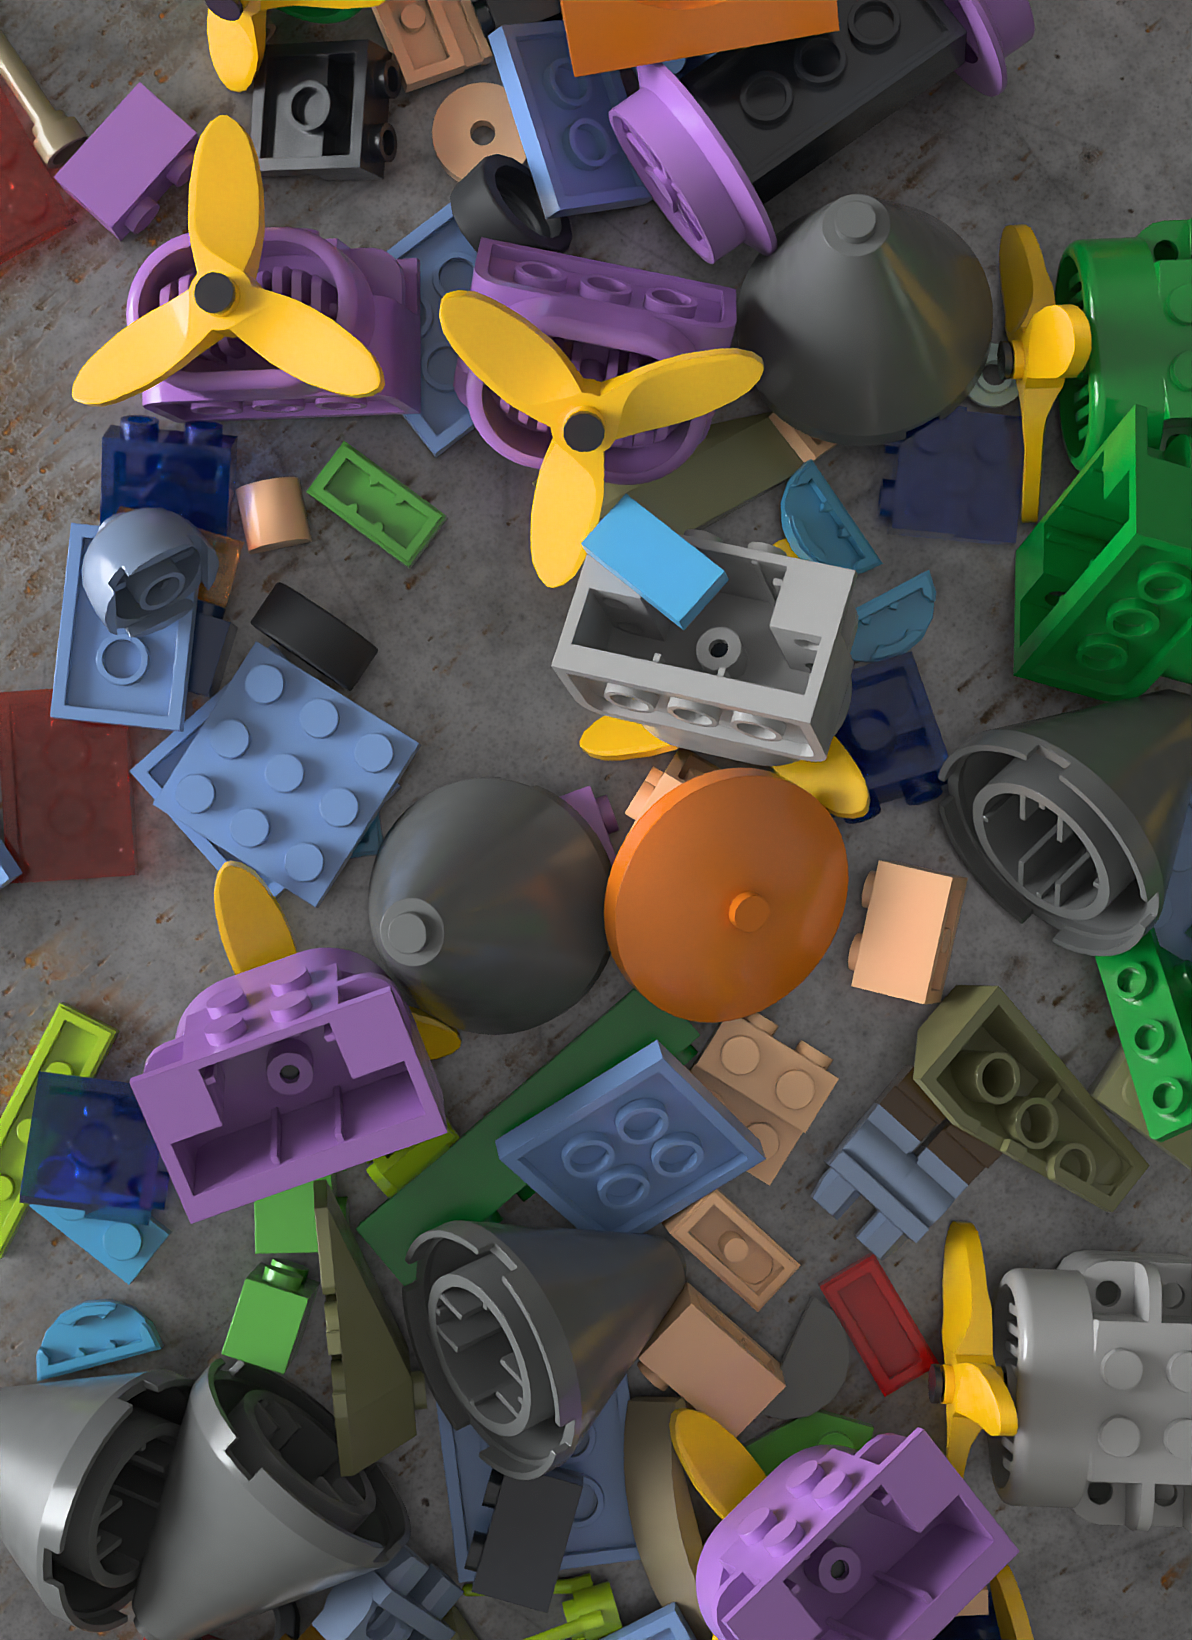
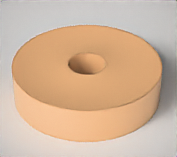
M487 82L468 84L452 92L441 103L432 126L433 145L439 163L454 180L460 182L484 157L494 154L511 157L521 164L527 165L528 161L503 86ZM485 126L494 131L495 137L491 143L478 145L471 139L472 133L478 127Z

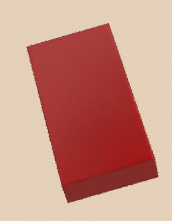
M872 1252L818 1283L884 1397L928 1372L931 1364H939Z

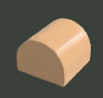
M297 477L266 479L246 484L236 489L245 539L250 555L312 542L300 481Z

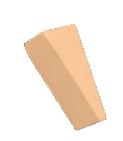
M719 1188L661 1222L676 1240L757 1312L761 1310L801 1266Z

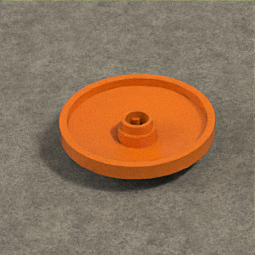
M738 767L708 772L678 785L661 797L643 814L627 835L614 860L606 887L604 925L607 942L619 971L628 983L649 1002L675 1017L689 1021L710 1023L732 1021L750 1016L775 1004L792 992L806 979L823 958L833 941L844 913L849 881L848 860L842 835L834 819L814 796L797 784L778 774L756 768Z

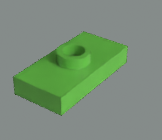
M343 441L306 491L309 496L409 569H411L448 519L444 513L345 441Z

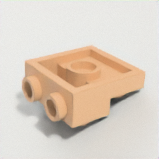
M755 1013L740 1019L719 1022L689 1071L760 1140L766 1159L747 1170V1172L770 1186L802 1133H806L839 1078L827 1071L833 1059L800 1040L795 1050L791 1049L773 1037L779 1026L761 1014Z

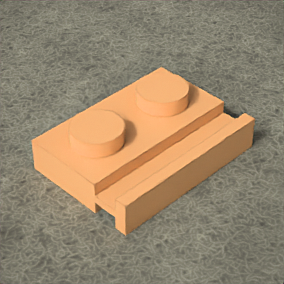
M386 0L379 6L371 7L387 48L393 53L392 59L399 65L405 93L464 73L465 69L481 64V66H484L491 62L493 55L486 38H484L472 8L471 0Z

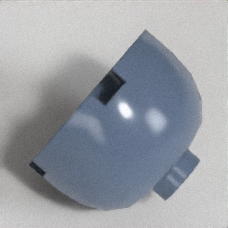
M164 508L135 509L112 515L101 524L84 555L82 565L83 587L96 614L110 633L117 635V629L124 628L131 638L143 637L166 628L195 607L191 599L186 597L194 592L201 582L209 590L216 579L220 563L213 547L189 520Z

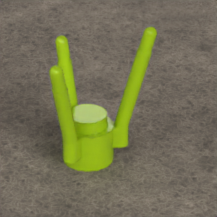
M590 1573L571 1579H557L553 1594H573V1599L562 1602L567 1623L523 1640H565L570 1637L572 1640H599L621 1629L622 1624L609 1581L593 1586ZM473 1583L465 1584L462 1587L463 1595L467 1597L485 1596L472 1592Z

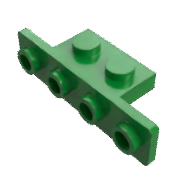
M1153 927L1131 949L1121 954L1095 956L1149 1136L1158 1142H1164L1192 1129V962L1190 960L1184 961L1160 946L1155 928Z

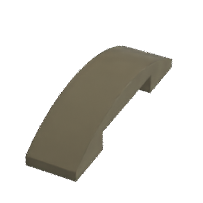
M636 1396L630 1399L627 1404L624 1430V1476L629 1516L640 1559L662 1608L672 1602H676L696 1639L712 1640L713 1633L702 1616L696 1593L697 1566L703 1545L683 1471L684 1467L678 1459L671 1442L669 1428L671 1413L675 1409L686 1408L684 1397Z

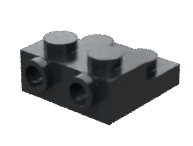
M369 39L265 44L264 58L254 78L250 135L258 156L261 177L317 175L327 181L384 179L385 162H392L397 153L396 132L393 126L388 123L389 99L397 98L402 86L401 71L398 63L392 59L393 53Z

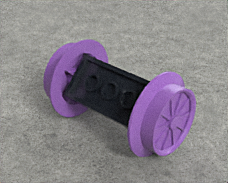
M837 0L840 31L717 52L679 80L661 62L637 66L640 89L609 111L610 123L625 155L653 200L679 235L704 261L713 264L742 243L768 256L777 249V239L763 204L952 71L972 88L984 95L995 97L1002 93L1007 86L1005 58L1029 42L1034 36V19L1028 0Z

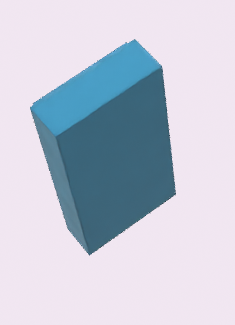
M627 494L618 501L581 542L587 554L683 630L687 628L729 581L726 572Z

